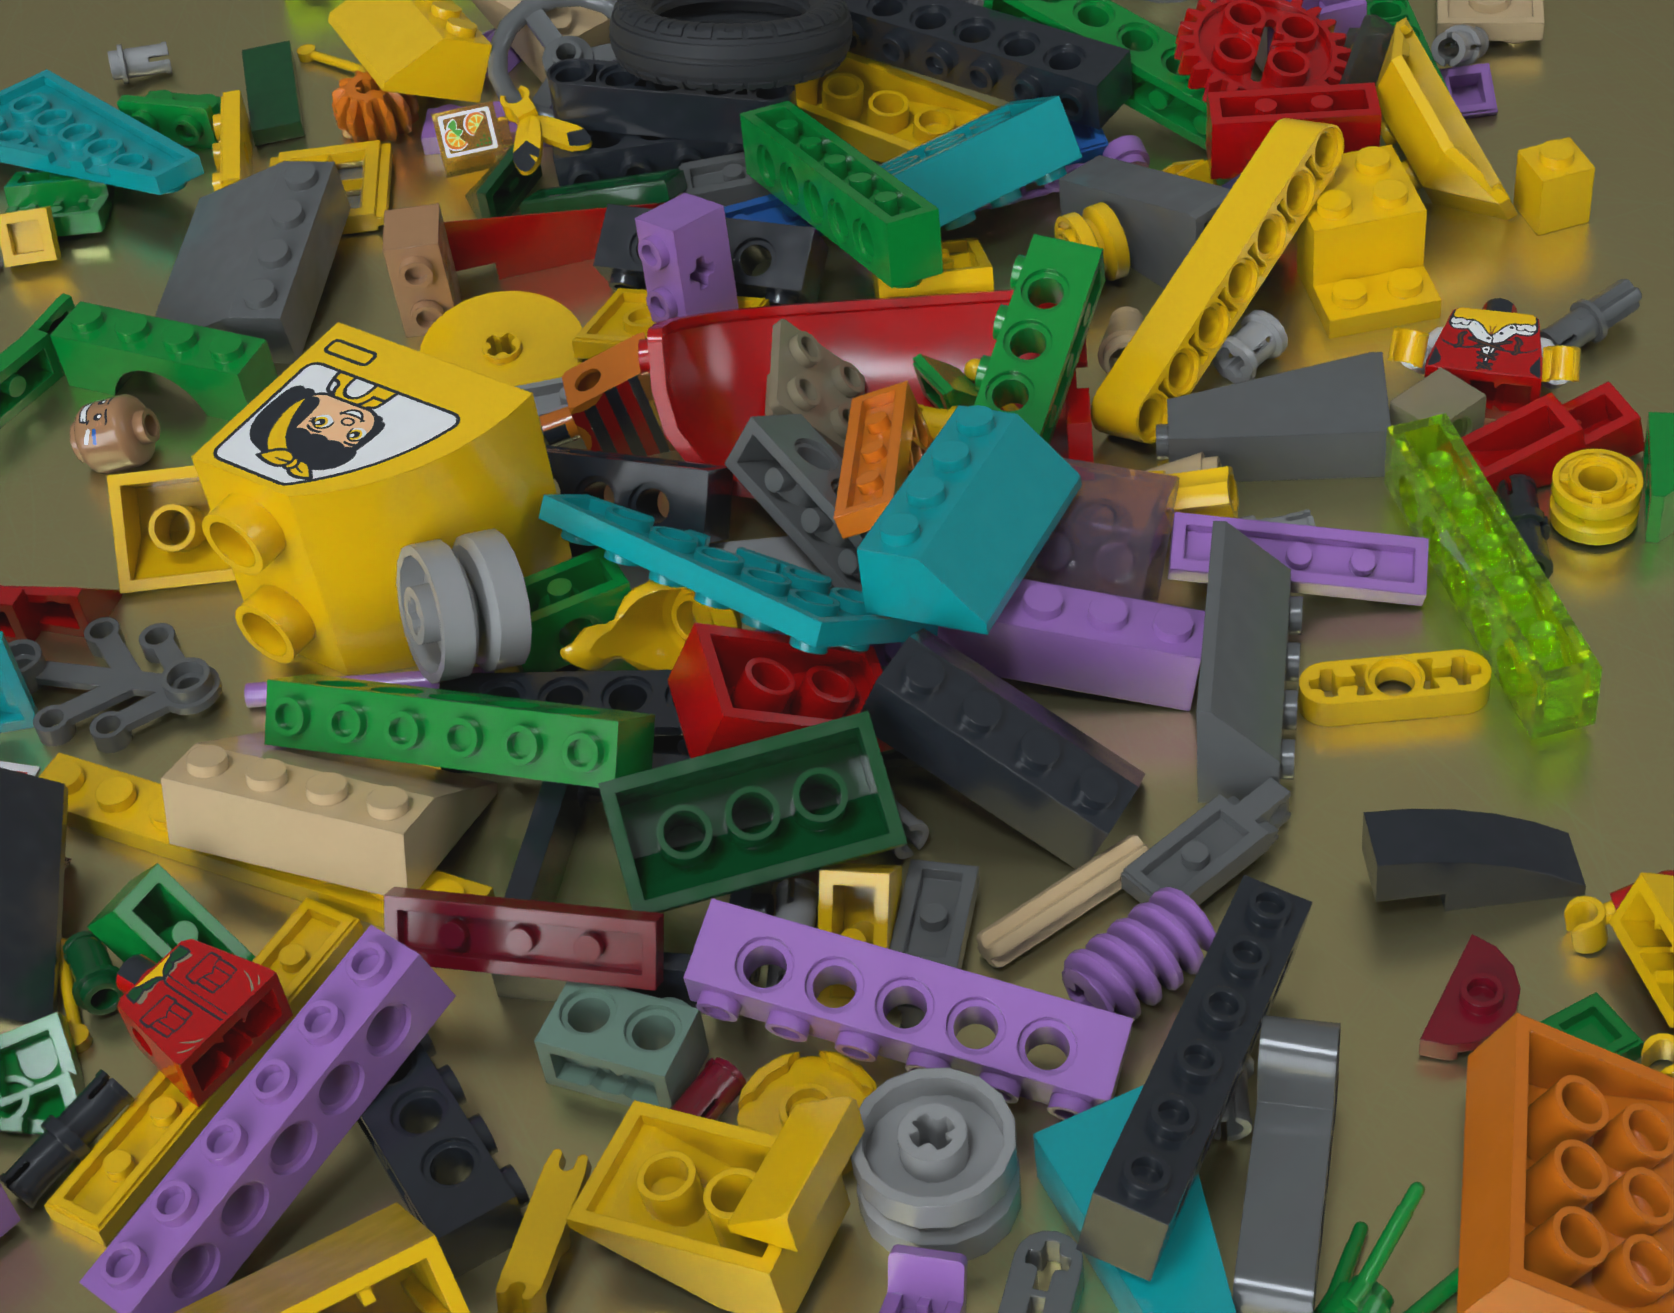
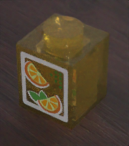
M493 101L431 114L447 178L490 169L505 153L504 148H508L513 144L507 117L496 118Z

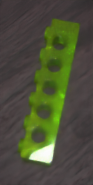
M1444 413L1387 427L1384 483L1415 537L1429 538L1428 560L1483 656L1489 662L1491 670L1530 738L1533 740L1595 724L1602 667L1447 414Z

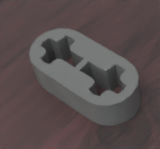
M1040 1231L1025 1238L1014 1253L998 1313H1078L1084 1289L1083 1254L1076 1249L1077 1243L1070 1236L1058 1231ZM1047 1261L1061 1263V1270H1055L1052 1275L1048 1291L1039 1290L1037 1272L1045 1269Z

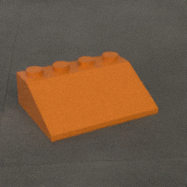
M1515 1013L1468 1055L1457 1313H1674L1673 1077L1519 1013Z

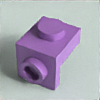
M899 1244L894 1245L888 1256V1292L879 1313H966L967 1257L962 1253Z

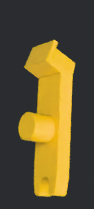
M554 1149L544 1164L495 1289L497 1313H547L546 1293L560 1257L571 1246V1228L568 1226L566 1217L591 1174L592 1166L587 1155L582 1154L578 1156L574 1167L571 1170L564 1171L566 1159L560 1149Z

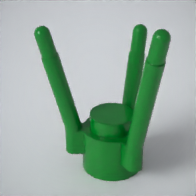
M1414 1182L1410 1185L1359 1275L1353 1276V1273L1360 1258L1369 1228L1365 1222L1361 1221L1354 1225L1329 1288L1315 1308L1314 1313H1391L1390 1310L1394 1305V1299L1389 1291L1376 1280L1424 1195L1425 1187L1422 1183ZM1459 1266L1403 1313H1432L1458 1291Z

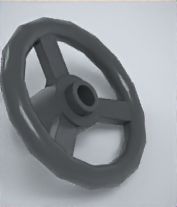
M522 0L500 20L490 42L492 48L488 60V78L499 101L501 95L506 96L508 103H517L522 100L520 92L516 90L508 73V51L517 32L526 24L545 49L542 62L546 77L548 69L553 64L565 59L579 58L618 62L611 43L590 47L585 40L577 36H562L545 13L555 8L580 6L600 12L610 19L614 5L618 0ZM546 78L533 97V102L538 115L554 118L549 85Z

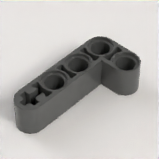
M1263 1016L1258 1055L1257 1106L1232 1299L1236 1313H1314L1337 1108L1341 1023Z

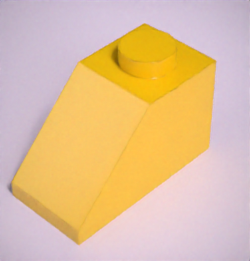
M840 863L819 870L818 929L889 949L902 896V866ZM834 984L823 989L818 995L817 1000L826 1007L839 1008L848 1004L855 996V992L848 986Z

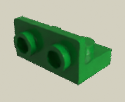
M157 90L149 91L145 97L122 95L117 101L120 111L183 147L212 149V144L218 143L213 126V115L221 113V97L213 94L195 95Z

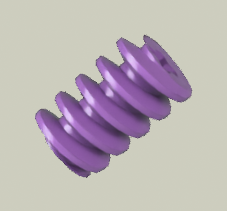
M1171 887L1160 888L1153 893L1149 902L1140 903L1133 907L1128 914V918L1117 919L1107 929V933L1093 936L1086 944L1085 949L1071 952L1064 961L1062 981L1071 1001L1133 1018L1134 1022L1142 1013L1139 1000L1147 1005L1155 1006L1163 998L1161 985L1169 990H1177L1184 982L1182 970L1189 974L1197 975L1204 960L1201 949L1208 952L1216 933L1205 913L1183 891Z

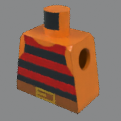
M644 332L620 342L564 373L562 381L568 406L539 416L542 430L549 445L562 446L582 438L587 450L648 457L676 450L664 435L651 390L650 375L642 376L640 372L638 343L640 339H647Z

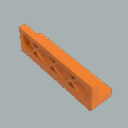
M908 380L852 398L833 517L843 539L870 531L933 442Z

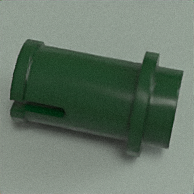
M90 930L72 935L63 945V953L65 954L63 956L66 963L69 964L75 980L72 995L76 1004L94 1015H104L115 1011L120 998L125 993L117 988L116 977L119 968L113 965L106 945Z

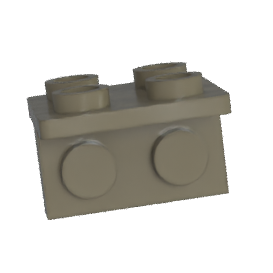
M781 319L773 325L771 369L770 374L767 375L765 416L802 414L843 459L852 398L865 394V378L852 363L837 357L819 344L811 334L801 331L787 320Z

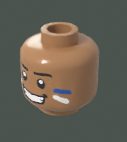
M122 394L90 402L82 406L70 427V443L73 452L82 463L87 464L95 472L110 474L148 463L155 452L156 442L160 438V424L155 413L147 409L138 398Z

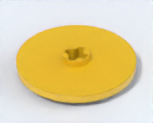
M524 291L486 293L455 305L431 325L422 340L419 351L512 386L560 378L567 370L586 361V359L575 358L572 339L582 329L575 315L564 305L549 297Z

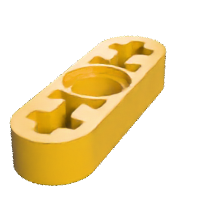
M1465 649L1319 662L1307 667L1300 675L1298 708L1301 715L1307 721L1323 727L1466 715L1479 711L1487 704L1490 696L1492 670L1489 662L1482 655ZM1456 679H1463L1465 685H1458ZM1394 680L1406 683L1412 690L1403 695L1392 696L1381 692L1377 686L1383 682ZM1425 681H1430V689H1424ZM1358 687H1364V695H1358ZM1323 691H1332L1333 697H1325Z

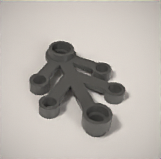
M111 617L98 618L89 623L84 630V638L90 652L96 657L104 658L109 668L46 661L39 644L28 639H20L8 643L30 694L37 692L44 685L91 690L61 705L47 706L35 715L33 725L38 737L44 745L50 747L60 746L69 742L76 733V723L135 695L145 696L146 698L119 712H104L95 717L91 722L89 730L97 749L103 753H116L131 743L133 738L132 730L169 712L179 715L200 713L214 704L222 692V682L218 672L200 658H185L180 650V643L174 628L167 623L150 625L139 636V643L145 658L151 663L161 664L164 670L162 673L144 672L140 669L125 645V637L119 622Z

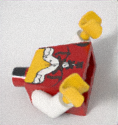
M1494 298L1488 300L1482 309L1464 307L1454 309L1444 327H1437L1429 333L1410 328H1394L1387 360L1392 362L1400 361L1410 370L1419 374H1425L1424 378L1442 367L1487 395L1485 418L1497 420L1540 398L1542 386L1556 389L1562 387L1568 381L1579 382L1581 348L1563 345L1555 346L1551 340L1540 337V324L1537 317L1517 313V308L1509 300Z

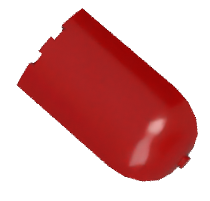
M1014 290L785 304L705 312L670 318L653 324L648 328L647 339L639 340L638 359L642 376L650 375L651 390L664 435L683 460L726 466L724 463L750 417L765 416L767 375L770 374L772 330L773 325L779 320L785 319L799 330L808 332L819 344L837 357L852 363L865 378V394L908 380L917 404L936 408L923 395L913 367V358L918 354H922L953 365L964 373L965 364L970 359H981L983 355L991 356L996 340L993 339V326L998 308L1001 304L1009 306ZM1044 303L1037 307L1042 309H1048L1056 306L1057 304ZM1086 339L1076 368L1088 367ZM1026 353L1019 358L1031 360L1039 357L1040 354ZM1075 369L1050 446L1081 475L1082 484L1095 483L1089 388H1077ZM1014 403L1019 409L1023 407L1021 404ZM733 474L732 495L755 499Z

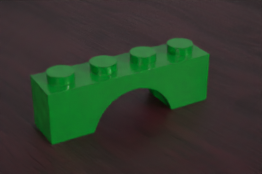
M82 301L74 307L50 334L69 386L115 396L135 371L151 372L180 386L199 404L207 416L231 421L278 377L266 339Z

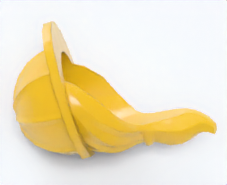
M649 579L646 583L633 588L623 598L614 620L606 624H597L583 628L572 643L560 650V654L570 664L588 671L600 669L614 659H623L639 670H672L694 623L742 629V622L738 611L733 609H717L697 602L694 599L695 591L691 589L665 586Z

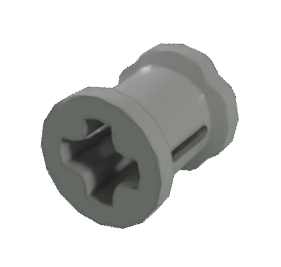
M1254 310L1243 318L1241 328L1232 336L1227 337L1213 358V364L1220 375L1229 379L1234 384L1252 380L1256 376L1257 368L1266 359H1274L1285 351L1288 346L1287 334L1279 320L1263 310ZM1267 337H1270L1269 342L1265 340Z

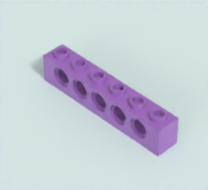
M711 898L683 977L690 1000L697 1002L696 1008L699 1011L713 1018L734 1022L737 1021L739 1015L766 1022L765 1028L769 1032L784 1039L804 1042L807 1040L808 1035L834 1042L835 1049L838 1052L856 1060L875 1062L879 1055L906 1063L905 1069L908 1072L923 1068L956 1069L979 1076L1001 1093L1006 1103H1017L1019 1097L1047 1104V1111L1062 1120L1114 1098L1129 1047L1133 1018L713 898ZM763 965H776L786 971L783 979L772 987L761 988L748 981L752 972ZM834 984L848 986L855 992L853 999L845 1006L839 1008L826 1007L818 1002L817 997L823 989ZM902 1004L915 1005L925 1013L924 1019L918 1025L911 1028L895 1027L888 1022L886 1017L893 1008ZM981 1024L990 1028L996 1038L990 1045L984 1048L971 1049L962 1045L956 1036L962 1028L968 1025ZM1050 1044L1061 1049L1066 1055L1067 1060L1056 1069L1043 1070L1034 1066L1028 1060L1027 1054L1038 1045Z
M370 925L79 1283L117 1313H174L224 1288L456 995L420 954L373 925Z

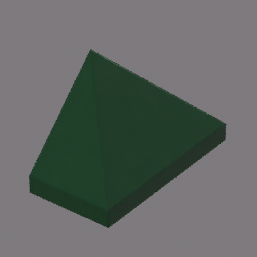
M514 143L465 195L477 219L512 216L543 175L541 165L530 175L520 174L513 160Z

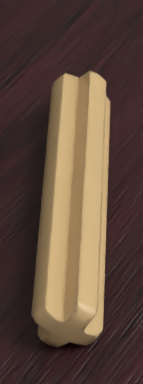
M1128 835L980 931L976 937L979 953L993 968L1005 966L1122 889L1121 873L1123 869L1150 848L1137 835Z

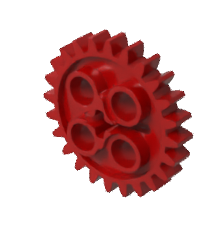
M1198 0L1196 9L1188 8L1184 21L1180 22L1175 42L1177 45L1174 59L1180 60L1178 73L1190 75L1187 86L1189 89L1205 88L1202 101L1206 103L1207 92L1345 84L1351 64L1348 62L1352 51L1350 48L1344 47L1347 38L1346 34L1334 32L1337 21L1335 19L1319 20L1322 8L1317 6L1305 10L1302 8L1303 0H1292L1291 2L1285 0H1212V2L1209 0ZM1265 27H1272L1274 34L1261 81L1256 82L1251 79V74Z

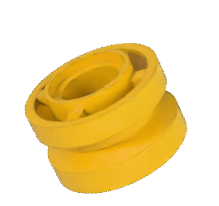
M1099 202L1086 207L1083 210L1082 216L1076 212H1071L1056 219L1054 227L1056 239L1103 248L1104 271L1107 281H1114L1127 276L1130 270V253L1127 238L1117 216L1106 203Z
M1585 449L1565 456L1556 464L1552 475V494L1550 496L1548 512L1552 526L1567 539L1586 545H1607L1625 539L1635 530L1638 523L1640 499L1643 489L1641 470L1628 457L1605 449Z

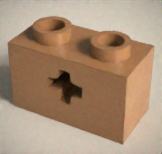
M437 203L385 210L383 254L406 338L422 336L427 333L431 325L440 316H443L447 310L461 303V289L440 205Z

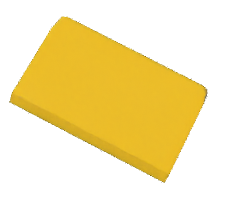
M842 1096L795 1105L727 1223L729 1232L795 1252L799 1251L865 1131L857 1101L854 1098Z

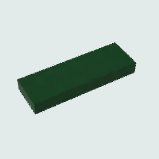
M290 41L242 50L250 126L255 146L305 136L294 55Z
M678 168L539 189L524 199L519 207L521 215L607 208V204L623 206L668 202L687 189L684 170Z

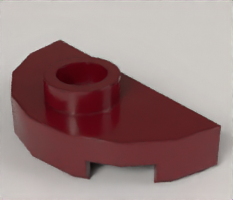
M1473 934L1471 935L1420 1038L1419 1055L1443 1060H1455L1459 1052L1474 1051L1517 1013L1521 987L1514 965L1496 946Z

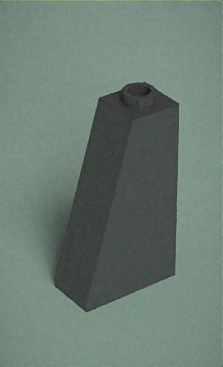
M1101 155L1059 179L1061 216L1071 212H1076L1082 216L1083 210L1086 207L1099 202L1106 203L1117 216L1125 232L1130 253V267L1164 289L1231 190Z
M1383 352L1364 353L1167 399L1168 424H1156L1157 460H1169L1170 463L1203 452L1205 457L1219 456L1222 467H1232L1236 482L1389 477L1392 431Z

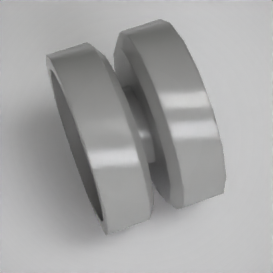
M493 528L463 534L456 538L452 549L440 539L410 544L401 548L397 560L396 577L399 611L411 654L424 678L431 684L463 678L471 675L475 663L485 672L525 664L531 647L530 604L524 577L515 552L502 533Z
M952 1068L915 1069L886 1080L863 1100L859 1111L865 1131L851 1155L853 1174L857 1181L860 1213L874 1240L889 1252H891L894 1245L899 1244L962 1253L969 1261L987 1254L1010 1233L1021 1209V1175L1019 1158L1017 1156L1015 1118L1001 1093L979 1076Z

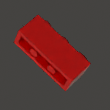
M1375 82L1207 92L1206 152L1211 179L1231 180L1242 173L1273 125L1283 118L1337 125L1342 131L1344 138L1343 153L1359 151L1369 146H1380L1382 112Z

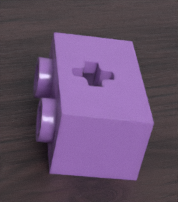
M683 193L635 218L639 241L638 253L643 265L647 289L646 301L652 321L658 323L670 318L739 308L724 205Z

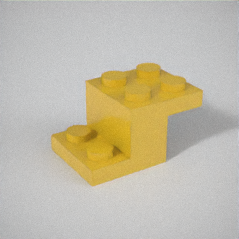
M1392 144L1380 147L1369 146L1359 151L1343 153L1338 169L1297 230V272L1329 339L1441 318L1442 299L1424 267L1427 209Z

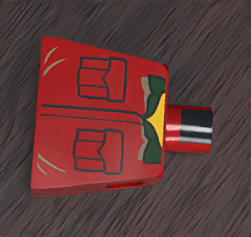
M194 939L181 941L158 963L143 954L133 955L122 964L116 977L117 988L125 993L120 998L117 1008L133 1042L180 1092L197 1107H200L293 1016L275 971Z

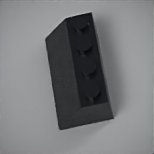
M925 628L918 630L908 637L876 680L860 713L869 711L877 738L1075 869L1092 859L1145 776L1144 772Z
M1 767L0 1035L58 1012L68 788L64 783Z

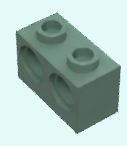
M569 981L565 984L534 1040L546 1083L626 1106H631L632 1102L636 1100L669 1109L696 1079L709 1054L701 1012L684 1001L673 997L660 999L630 991L624 987Z

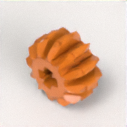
M356 70L353 78L341 79L339 81V88L332 92V108L337 127L341 129L344 138L353 139L355 143L374 140L396 142L398 134L412 132V124L419 120V104L416 95L382 91L368 72Z

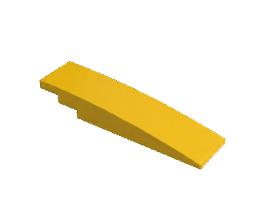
M847 52L845 60L833 72L818 79L808 80V82L795 85L797 107L869 159L883 163L999 108V106L851 52Z

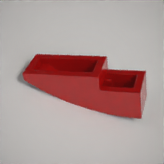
M1608 381L1564 404H1561L1555 395L1550 392L1443 446L1442 449L1446 459L1472 492L1484 493L1496 492L1498 484L1503 479L1508 483L1509 491H1513L1509 478L1513 474L1530 476L1534 479L1537 488L1552 484V475L1556 464L1565 456L1580 450L1605 449L1620 453L1629 458L1643 451L1644 436L1641 417Z

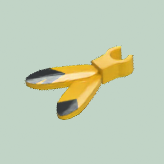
M520 86L518 89L522 100L517 103H508L506 96H500V103L506 118L518 125L514 141L513 160L520 174L530 175L539 167L543 156V142L571 152L583 151L591 147V138L584 128L556 118L538 115L529 89L525 86Z

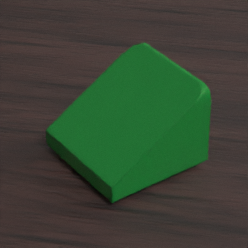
M918 354L913 358V367L923 395L936 408L950 409L955 405L974 406L979 391L975 389V384L960 369L922 354Z

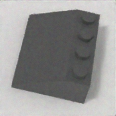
M283 161L199 198L155 317L266 339L274 363L293 364L302 355L351 209L335 162Z

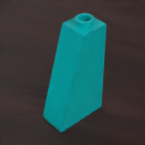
M1144 1085L1033 1134L1037 1178L1077 1243L1093 1191ZM1199 1174L1195 1179L1151 1281H1147L1084 1253L1120 1313H1236Z

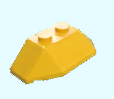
M1405 17L1395 25L1376 83V91L1382 112L1380 135L1386 145L1392 144L1393 146L1399 143L1407 158L1401 163L1416 191L1424 188L1433 204L1510 220L1518 215L1511 199Z

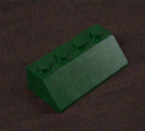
M869 711L598 783L632 910L662 913L907 845Z

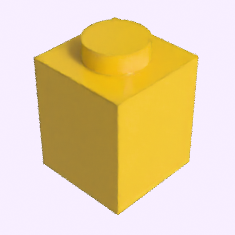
M1570 137L1549 140L1540 145L1518 150L1513 205L1537 236L1588 223L1590 220L1595 167Z

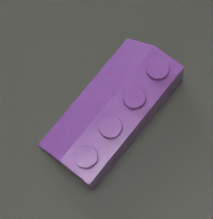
M1023 578L988 635L938 626L937 637L998 677L1190 711L1201 661L1205 610Z

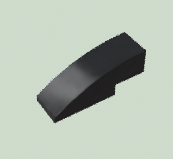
M1399 809L1363 812L1362 852L1376 902L1440 894L1444 911L1585 895L1586 884L1569 833L1537 822L1505 815L1456 809Z

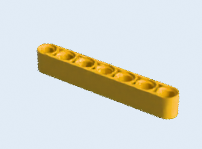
M1290 118L1280 119L1273 125L1096 391L1091 405V421L1096 430L1101 433L1152 444L1156 442V424H1168L1167 399L1191 394L1338 169L1344 152V138L1342 131L1337 125Z

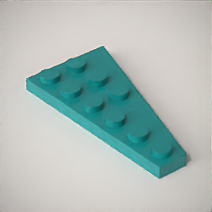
M47 69L0 91L1 163L157 195L180 191L187 185L188 181L204 174L198 154Z
M544 494L538 518L562 529L561 537L563 539L585 546H599L605 549L604 557L611 562L625 566L644 567L650 570L649 579L656 583L670 587H686L695 591L694 599L703 605L717 609H733L742 613L741 622L747 626L763 631H780L791 636L789 644L801 651L812 654H827L829 647L840 646L849 650L864 652L869 650L870 644L905 642L910 635L922 628L938 636V626L865 613L863 592L842 587L831 588L833 580L829 576L743 547L737 548L736 554L723 549L709 547L711 536L691 529L683 531L670 527L653 526L655 519L652 516L588 494Z

